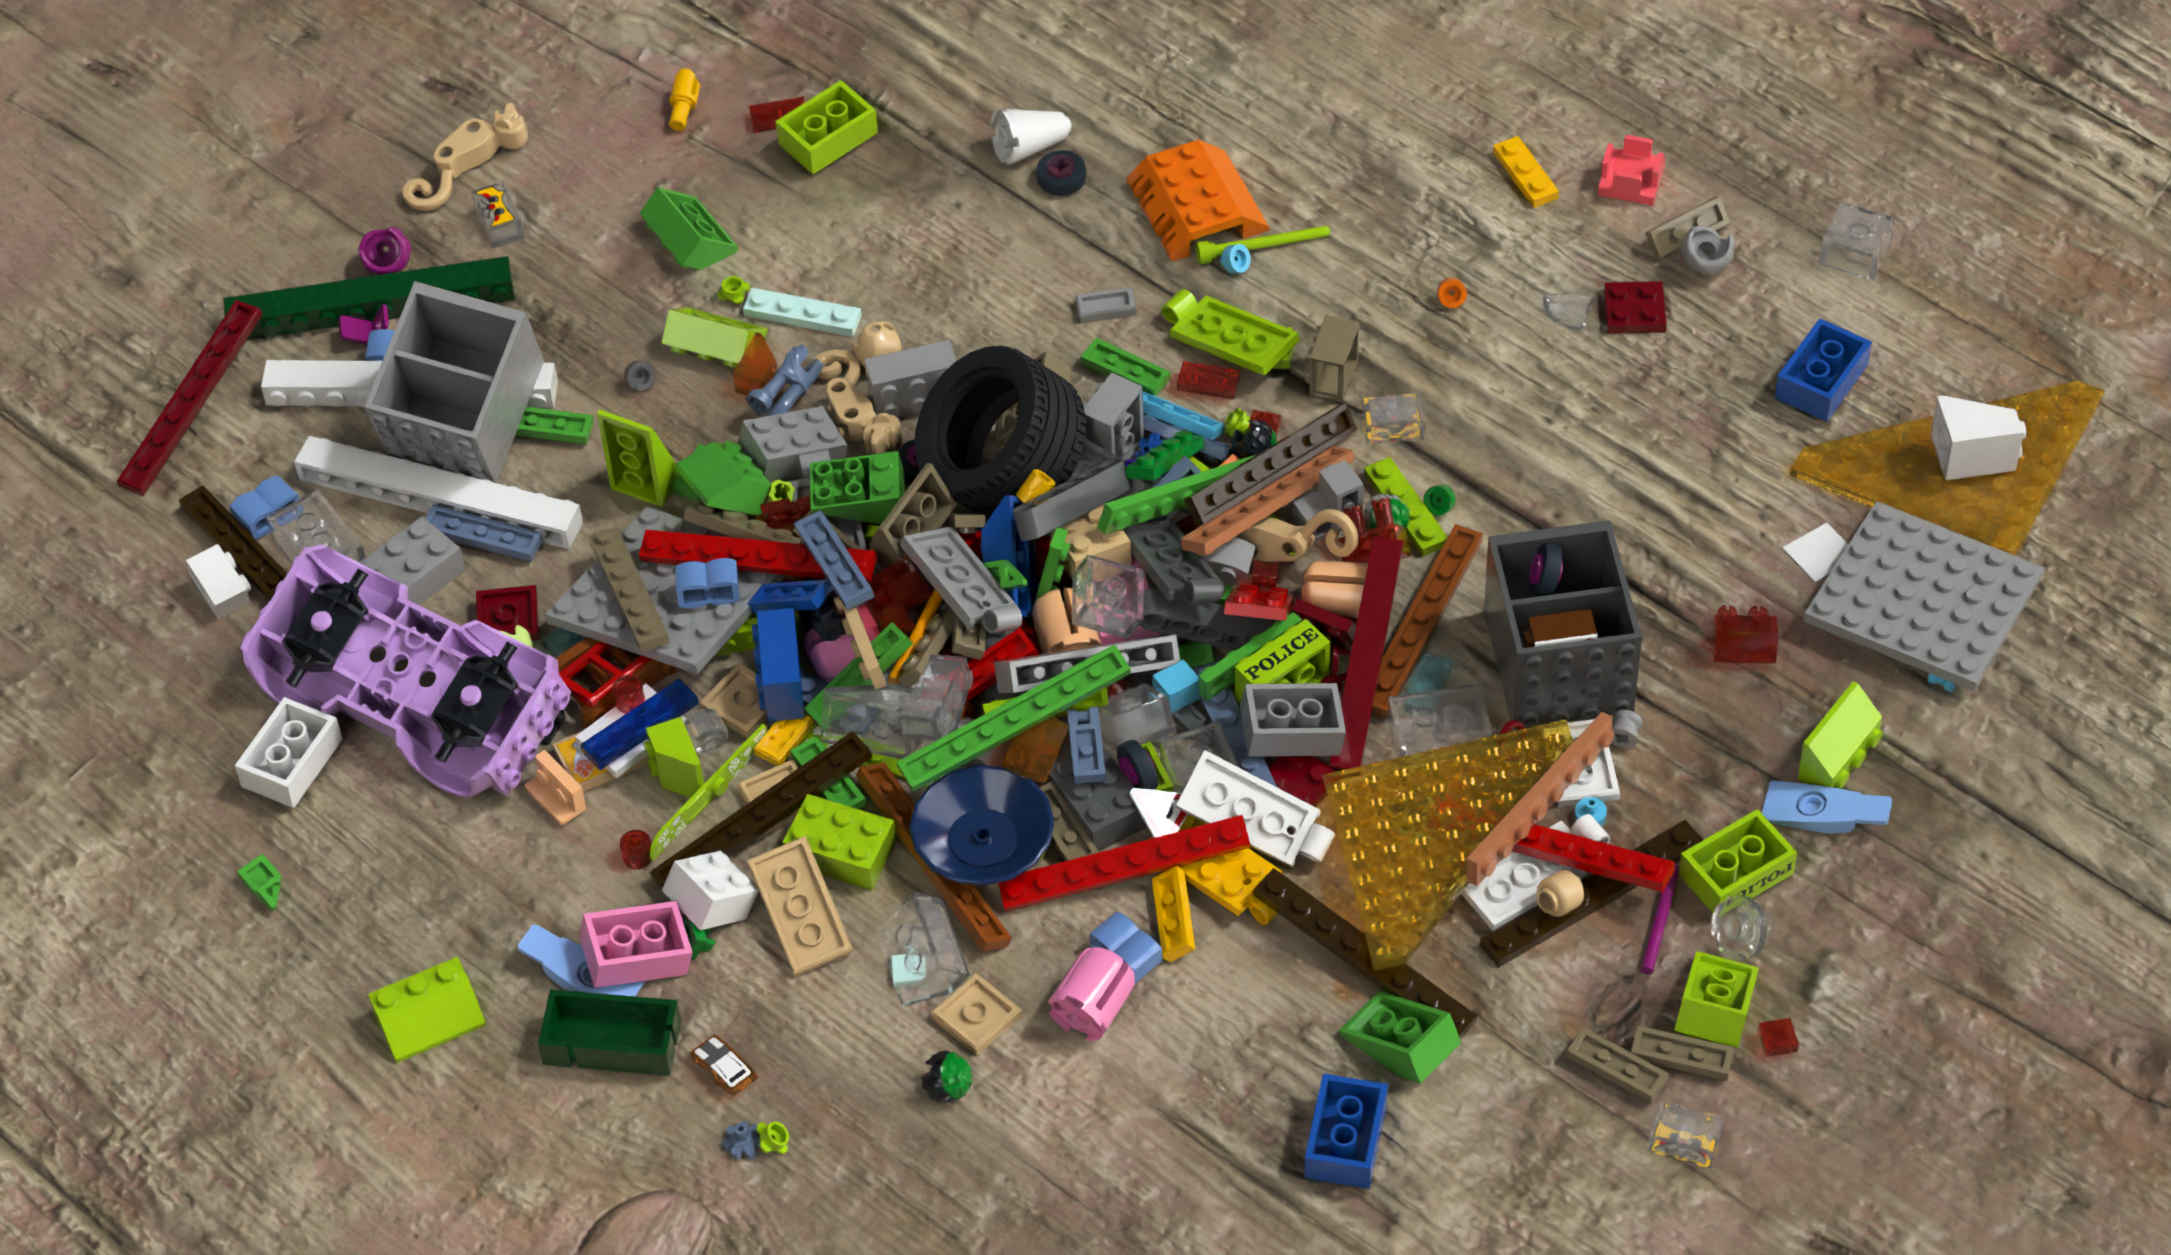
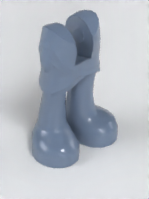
M803 344L797 347L794 346L786 354L783 364L775 371L774 377L762 389H753L746 396L748 405L757 414L766 413L763 417L789 412L800 396H804L817 379L824 364L816 358L805 368L801 367L800 364L809 354V350ZM785 383L789 384L790 387L772 406L773 399Z

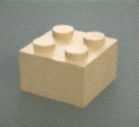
M1105 503L1059 527L1068 530L1065 542L1071 544L1066 561L1060 560L1062 565H1065L1064 568L1077 587L1132 567L1131 542L1123 529L1104 534L1097 528ZM1053 530V531L1050 532V534H1051V542H1052V539H1053L1055 530Z

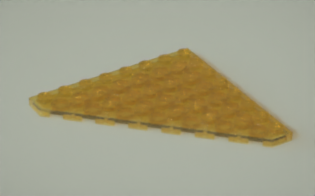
M2077 380L1984 403L2015 409L2019 420L2025 423L2026 438L2022 439V457L2018 458L2016 471L1945 480L1930 435L1934 417L1930 416L1804 447L1791 467L1790 476L1871 508L1876 501L1889 505L1902 512L2017 556L2103 401L2105 390Z
M1566 719L1322 775L1374 971L1406 964L1469 884L1466 882V858L1574 742Z

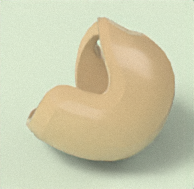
M885 321L866 325L858 336L857 344L851 341L852 350L864 367V359L901 351V342L892 324ZM873 328H879L877 332H871Z

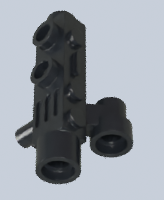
M806 577L805 581L827 580V579ZM834 589L826 597L825 603L820 608L808 610L803 617L805 630L808 632L814 628L815 632L819 633L822 642L835 641L840 635L845 634L841 616L833 598L838 597Z

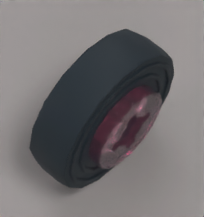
M1066 150L1052 151L1044 155L1038 161L1036 168L1039 186L1052 195L1063 196L1078 191L1084 185L1087 176L1084 160L1078 154Z

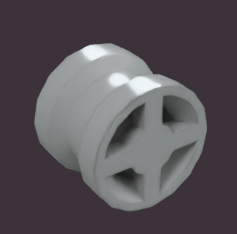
M1618 710L1613 714V745L1620 748H1632L1637 744L1638 732L1643 725V720L1637 713L1629 710Z

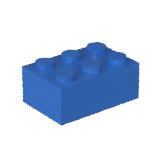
M1819 318L1778 374L1775 399L1828 422L1868 366L1872 341Z
M794 608L757 611L758 624H752V633L755 643L754 659L755 667H757L756 685L759 694L760 710H766L768 722L805 718Z
M1323 1073L1305 1154V1178L1370 1189L1387 1109L1388 1084Z

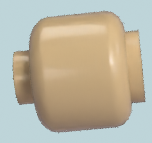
M1559 870L1541 880L1537 886L1536 899L1539 907L1544 912L1555 917L1566 915L1579 907L1584 900V889L1581 880L1567 870Z

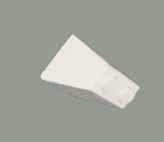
M1937 396L1930 435L1945 480L2016 471L2018 458L2022 457V439L2026 438L2025 423L2019 420L2016 410L1948 396Z

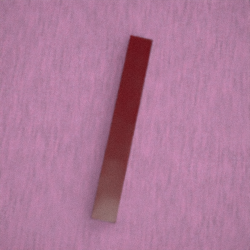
M235 300L116 482L119 487L142 496L145 495L263 315L260 308Z
M1373 536L1341 701L1346 734L1340 756H1331L1329 767L1333 770L1356 774L1361 772L1404 540Z

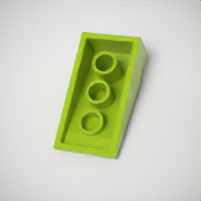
M599 409L597 418L611 489L663 508L673 493L672 484L678 477V471L675 469L676 462L653 428Z

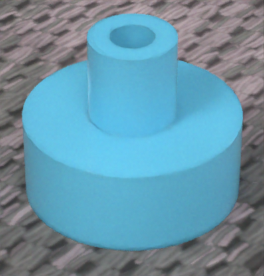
M1242 244L1227 246L1220 258V262L1226 271L1232 274L1245 272L1249 268L1251 260L1248 249Z
M1595 797L1581 799L1575 807V821L1586 814H1590L1602 827L1606 821V805Z

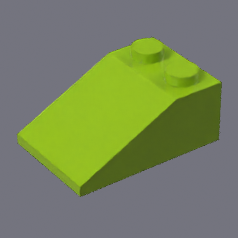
M1696 951L1674 1031L1683 1033L1688 1037H1699L1718 1044L1738 1048L1759 967Z

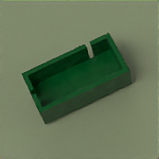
M550 989L538 1041L542 1064L572 1067V1062H577V1067L584 1069L670 1076L675 1056L674 1045H677L682 1021L678 1000Z

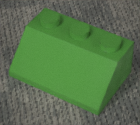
M657 187L639 213L647 222V228L658 235L661 239V245L673 253L676 263L683 268L689 269L691 267L703 270L736 253L739 249L695 196Z
M725 441L724 444L711 442L679 461L675 467L703 503L709 507L759 516L771 485L763 475V471L753 464L752 459L741 450V446L731 441Z

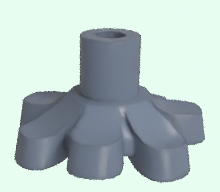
M742 1121L736 1126L727 1127L726 1136L728 1138L723 1141L724 1151L731 1150V1157L733 1159L741 1158L743 1153H745L746 1158L749 1160L756 1158L755 1148L760 1149V1136L756 1131L758 1124L750 1127L748 1121Z

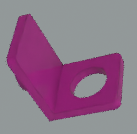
M383 304L373 322L343 315L339 318L340 338L362 344H368L371 331L387 329L389 326L387 305Z

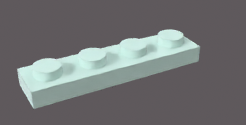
M751 288L743 307V313L746 317L850 337L854 336L862 317L861 308L757 288Z

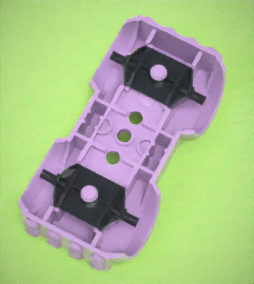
M323 544L309 548L305 547L301 554L295 557L290 571L285 579L277 585L274 596L268 605L262 608L259 619L252 630L246 633L240 647L243 653L244 664L252 678L277 704L285 697L331 716L341 712L395 739L396 746L403 757L421 776L445 792L464 798L475 796L488 788L508 796L511 789L515 788L520 782L521 773L527 763L535 758L538 746L544 736L551 732L554 720L560 710L565 709L568 705L570 694L572 693L559 676L558 660L554 657L546 655L478 620H473L460 626L408 600V586L362 565ZM377 647L385 648L386 656L382 661L372 662L370 660V653L373 649ZM408 660V666L405 670L400 672L394 670L398 661ZM425 672H433L436 675L434 684L429 687H422L419 683L420 677Z

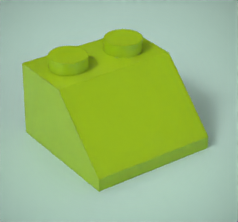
M678 717L646 728L648 741L643 742L649 759L646 761L652 778L658 777L662 788L691 798L704 784L701 763L682 718Z

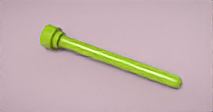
M1319 226L1217 245L1214 242L1209 243L1208 240L1196 242V257L1199 265L1212 263V260L1217 259V256L1222 255L1224 249L1229 245L1242 244L1249 251L1327 237L1330 235V228L1328 226Z

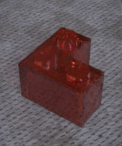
M907 555L872 577L869 585L873 590L874 598L865 601V604L881 631L893 622L906 635L909 631L916 628L907 611L921 605L933 594Z

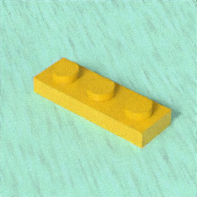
M1519 136L1493 145V154L1533 208L1559 199V190Z
M1177 865L1152 878L1162 958L1170 963L1196 950L1185 872Z

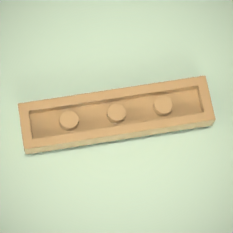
M839 597L833 598L839 615L846 614L847 618L841 621L848 637L854 635L855 640L850 641L856 659L863 658V662L858 663L864 680L871 679L875 690L887 686L857 606L846 610Z

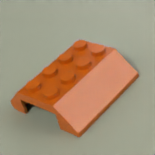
M1199 139L1146 156L1126 179L1134 196L1137 199H1141L1139 204L1156 235L1161 238L1163 237L1161 244L1172 261H1178L1191 256L1190 241L1235 226L1243 239L1269 231L1266 220L1226 151Z

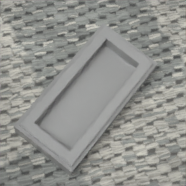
M1132 287L1075 295L1080 323L1137 315Z

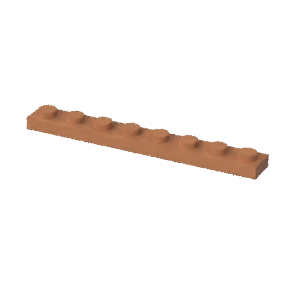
M1330 446L1182 537V550L1194 552L1198 556H1206L1213 553V550L1224 543L1230 542L1232 538L1241 532L1249 530L1252 525L1268 518L1271 513L1287 506L1290 501L1298 496L1306 494L1309 489L1319 484V471L1328 465L1336 464L1343 460H1346L1348 464L1355 461L1353 450Z
M1601 712L1466 858V882L1478 886L1486 876L1490 877L1497 864L1511 854L1513 847L1520 839L1526 838L1530 828L1538 820L1540 821L1544 818L1550 806L1562 798L1564 791L1571 783L1575 784L1582 771L1588 765L1591 766L1595 762L1597 755L1603 748L1610 746L1614 738L1611 715Z

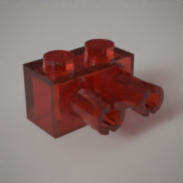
M1390 498L1379 499L1380 502L1378 500L1371 502L1377 525L1372 530H1366L1362 506H1353L1351 510L1350 508L1343 510L1344 514L1354 523L1358 533L1356 549L1349 556L1342 557L1343 562L1368 563L1373 536L1404 540L1401 559L1412 557L1406 527L1394 522ZM1345 537L1338 539L1340 543L1345 544Z
M1726 605L1718 609L1717 615H1714L1712 648L1714 662L1776 663L1778 645L1776 616H1769L1767 609L1763 606H1760V611L1757 610V606L1751 607L1748 615H1738L1736 608L1729 605V610L1726 609Z

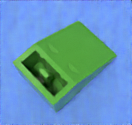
M898 451L810 463V506L812 513L821 510L824 515L879 524L885 520L905 493V473Z

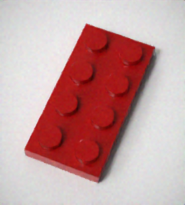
M1240 584V587L1234 588L1226 600L1224 614L1286 621L1294 606L1295 594L1288 593V588L1270 587L1269 591L1258 590V585Z

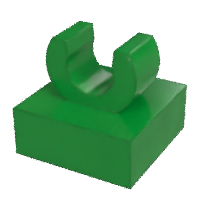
M686 917L683 924L692 949L691 960H695L700 951H711L716 941L714 939H707L712 928L699 930Z

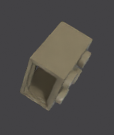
M1325 315L1322 325L1316 326L1313 338L1314 347H1309L1306 354L1305 363L1310 366L1307 369L1305 383L1309 384V396L1343 403L1359 360V322Z

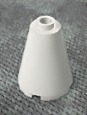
M999 109L993 112L990 121V128L995 127L996 136L991 137L994 151L1002 163L1007 162L1006 165L1014 164L1067 139L1068 133L1071 132L1070 120L1062 112Z

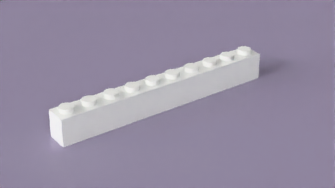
M266 360L261 385L266 405L364 407L382 361ZM543 363L526 407L554 408L558 384L554 363Z
M308 436L294 461L300 481L425 513L429 512L432 505H437L542 532V543L565 549L571 548L583 524L580 504L570 500L548 497L542 493H533L521 490L515 486L493 483L487 479H478L466 476L460 472L454 473L432 465L427 466L408 459L387 456L381 452L360 449L354 445L332 442L326 438Z

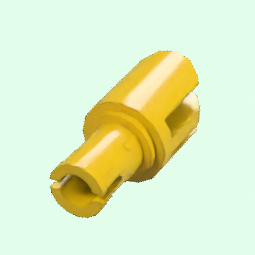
M686 68L679 70L675 75L669 103L673 107L669 125L670 128L676 131L686 129L689 111L696 108L701 86L695 74Z

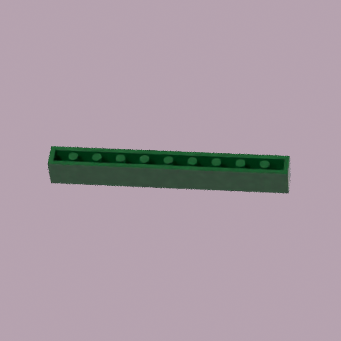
M504 256L223 298L224 317L235 300L261 309L263 315L246 339L249 340L339 326V318L342 315L373 321L382 304L387 305L388 319L398 318L402 314L414 281L491 303L515 300L509 257Z

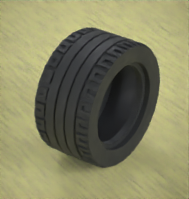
M999 345L972 351L954 362L939 377L927 395L920 410L915 429L914 448L917 464L921 471L927 463H932L957 503L973 512L984 514L985 518L989 519L1004 496L1012 495L1017 497V491L1033 470L1038 469L1054 480L1056 484L1054 487L1071 478L1081 458L1086 438L1084 406L1081 397L1072 384L1015 348ZM1020 401L1018 419L1009 440L992 460L981 466L982 451L990 430L1008 408Z

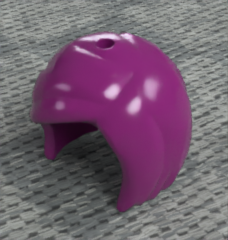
M394 226L388 227L386 230L377 229L368 232L362 238L358 248L362 266L368 272L376 275L403 271L408 265L412 250L409 239L402 230ZM385 247H388V252H384Z

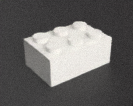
M284 697L235 764L241 787L295 808L343 740L337 718Z

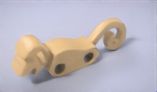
M508 103L505 106L504 114H500L496 110L492 124L475 118L465 121L437 146L433 159L441 176L438 192L430 197L433 192L429 182L422 178H414L405 183L402 188V196L405 203L418 211L437 209L449 199L452 193L453 180L461 173L489 160L499 146L508 149H518L524 146L528 139L527 127L524 118L518 115L514 104ZM472 124H476L478 127L476 132H469L467 129ZM445 149L450 153L447 157L440 156V153ZM416 191H422L424 197L430 198L421 199L413 194Z
M836 349L817 355L814 359L818 358L824 364L817 378L832 379L826 385V394L829 398V412L842 437L849 442H860L863 440L866 453L872 451V454H880L891 450L896 451L903 442L900 420L895 415L887 413L876 415L872 402L854 388L861 375L860 361L855 354L846 350ZM840 363L848 365L849 369L844 378H835L842 372Z
M1324 509L1316 513L1305 526H1294L1268 517L1252 525L1249 530L1235 536L1256 546L1255 550L1258 553L1253 555L1252 562H1292L1301 558L1314 545L1315 536L1313 533L1320 525L1327 522L1337 524L1345 535V544H1342L1338 540L1339 529L1332 527L1326 533L1325 543L1333 555L1338 557L1349 556L1358 545V533L1354 523L1346 514L1335 509Z

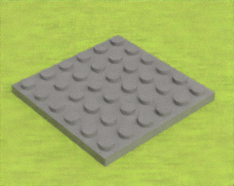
M1876 501L1804 614L1803 622L1975 692L2042 579L2045 567Z
M646 507L621 533V536L663 622L670 643L640 652L598 560L546 612L545 617L547 624L698 674L750 617L752 612L750 605L747 603L762 584L780 583L786 575L738 571L739 601L724 605L709 603L699 608L679 607L675 566L677 565L642 562L638 556L645 530L722 537L730 536L683 520L684 518Z

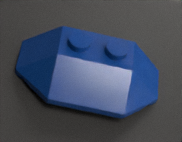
M1007 495L1004 496L981 530L982 541L980 548L983 563L1004 559L1009 560L1025 577L1027 586L1006 592L1019 607L1022 618L1032 619V609L1038 592L1036 539L1021 541L1012 510L1024 503L1016 496Z

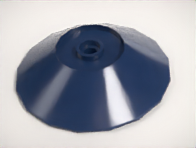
M977 765L951 771L930 784L914 805L909 830L915 852L931 871L955 883L986 886L1012 880L1036 865L1051 843L1055 820L1048 797L1032 779L1006 767Z

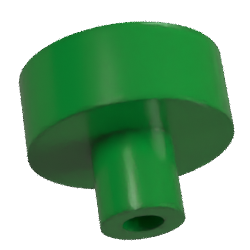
M1439 484L1430 487L1425 492L1423 502L1431 514L1440 516L1449 513L1454 508L1456 498L1450 487Z

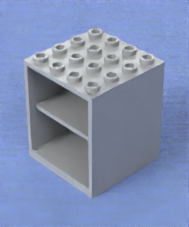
M414 281L364 405L365 411L388 456L399 459L404 458L415 463L427 466L432 465L442 470L454 473L460 472L466 476L487 479L497 483L544 363L526 312Z

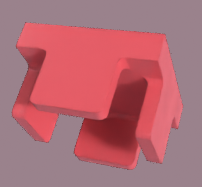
M1625 135L1623 149H1616L1614 144L1608 143L1602 162L1598 196L1653 206L1665 166L1664 153L1658 152L1657 156L1652 155L1653 140L1637 136Z

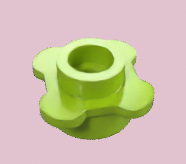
M738 276L727 277L722 281V290L718 291L717 296L719 300H728L734 304H741L744 302L745 293L750 291V284L744 282Z
M1236 408L1234 412L1232 411L1228 414L1224 422V433L1226 435L1229 434V436L1233 437L1235 429L1244 433L1250 424L1248 422L1250 417L1246 415V411Z
M774 1121L768 1125L761 1122L756 1126V1131L760 1136L759 1147L764 1153L775 1151L783 1155L787 1152L788 1147L786 1144L789 1141V1133L783 1124Z

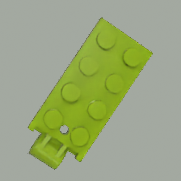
M1180 289L1161 308L1164 318L1168 322L1175 324L1169 332L1171 338L1263 376L1300 342L1299 333L1207 295L1197 303L1194 295L1186 289Z

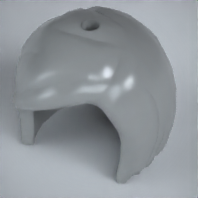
M1693 226L1682 239L1680 250L1684 256L1685 263L1692 271L1710 276L1725 270L1733 260L1735 241L1731 234L1728 235V239H1722L1710 227Z

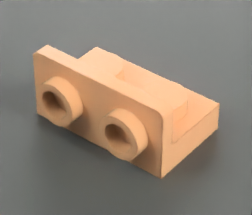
M546 750L535 756L537 765L536 777L525 784V788L560 825H564L586 810L583 788Z

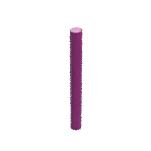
M1675 864V871L1659 897L1641 966V972L1644 974H1653L1679 876V866Z

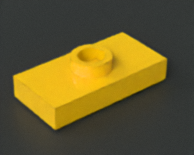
M805 714V718L776 721L753 748L754 755L775 766L783 764L791 755L790 750L797 747L815 725L814 719Z

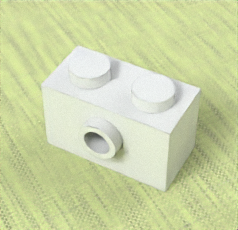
M219 544L186 560L191 579L217 619L250 603L248 591L251 590L248 580L243 574H237L234 569L236 568V563L229 552L224 553Z

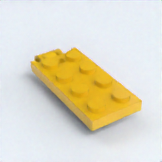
M1188 814L1178 831L1207 823ZM1249 848L1179 866L1184 870L1185 879L1188 883L1237 916L1249 907L1252 916L1259 923L1267 925L1278 915L1277 912L1253 895V890L1273 868L1282 873V870Z

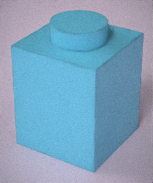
M1184 660L1153 675L1151 696L1158 706L1162 705L1170 715L1200 699L1198 676Z

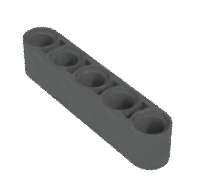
M1117 458L1105 461L1013 509L1012 513L1021 541L1042 537L1055 530L1056 527H1061L1129 491L1131 484L1127 478L1123 459Z
M1147 589L1138 595V624L1140 627L1230 650L1239 649L1248 643L1254 635L1263 633L1277 621L1274 619L1224 614L1225 606L1211 602L1188 604L1184 597L1168 601L1162 592L1157 589Z

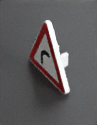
M1133 788L1129 795L1153 838L1178 832L1188 815L1175 807L1182 793Z

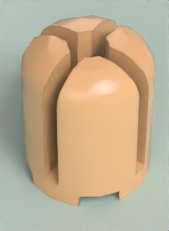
M1324 560L1310 563L1303 576V583L1305 584L1302 586V601L1342 616L1357 624L1368 563Z
M1064 588L1063 596L1065 601L1063 602L1059 589H1055L1036 600L1032 609V620L1041 654L1102 645L1091 602L1085 593L1076 588Z

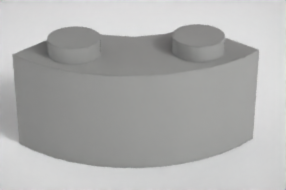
M1234 537L1230 542L1224 543L1213 550V553L1202 557L1222 583L1233 586L1248 574L1256 546Z

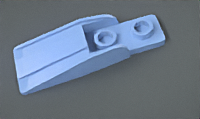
M1773 780L1770 781L1762 814L1771 824L1820 833H1847L1855 829L1856 823L1886 825L1889 820L1892 799L1889 796L1864 795L1860 792L1833 787Z
M536 924L530 927L518 944L519 952L542 964L545 974L566 991L636 996L646 982L641 981L594 988L582 945L563 937L559 938Z

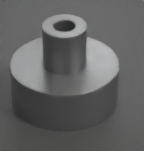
M633 361L625 368L624 380L632 389L645 391L654 383L655 372L649 364L643 361Z

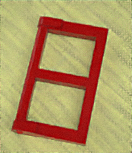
M599 641L559 672V676L571 690L572 695L592 708L599 700L653 659L641 655L621 671L599 656L612 646ZM589 663H592L613 677L593 694L570 679Z

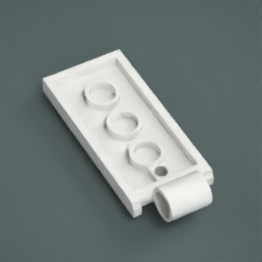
M1206 750L1203 751L1175 806L1207 824L1243 815L1251 847L1293 868L1296 862L1295 859L1298 853L1315 862L1322 863L1335 837L1333 831L1314 823L1321 813L1319 809ZM1288 827L1294 829V835L1287 833Z
M1590 814L1580 817L1573 824L1571 830L1562 820L1549 827L1607 844L1611 840L1607 832ZM1511 852L1507 858H1503L1497 864L1493 874L1490 877L1486 876L1478 886L1466 882V876L1456 881V889L1490 929L1494 931L1538 905L1536 899L1537 886L1541 880L1559 870H1567L1582 880L1592 873Z

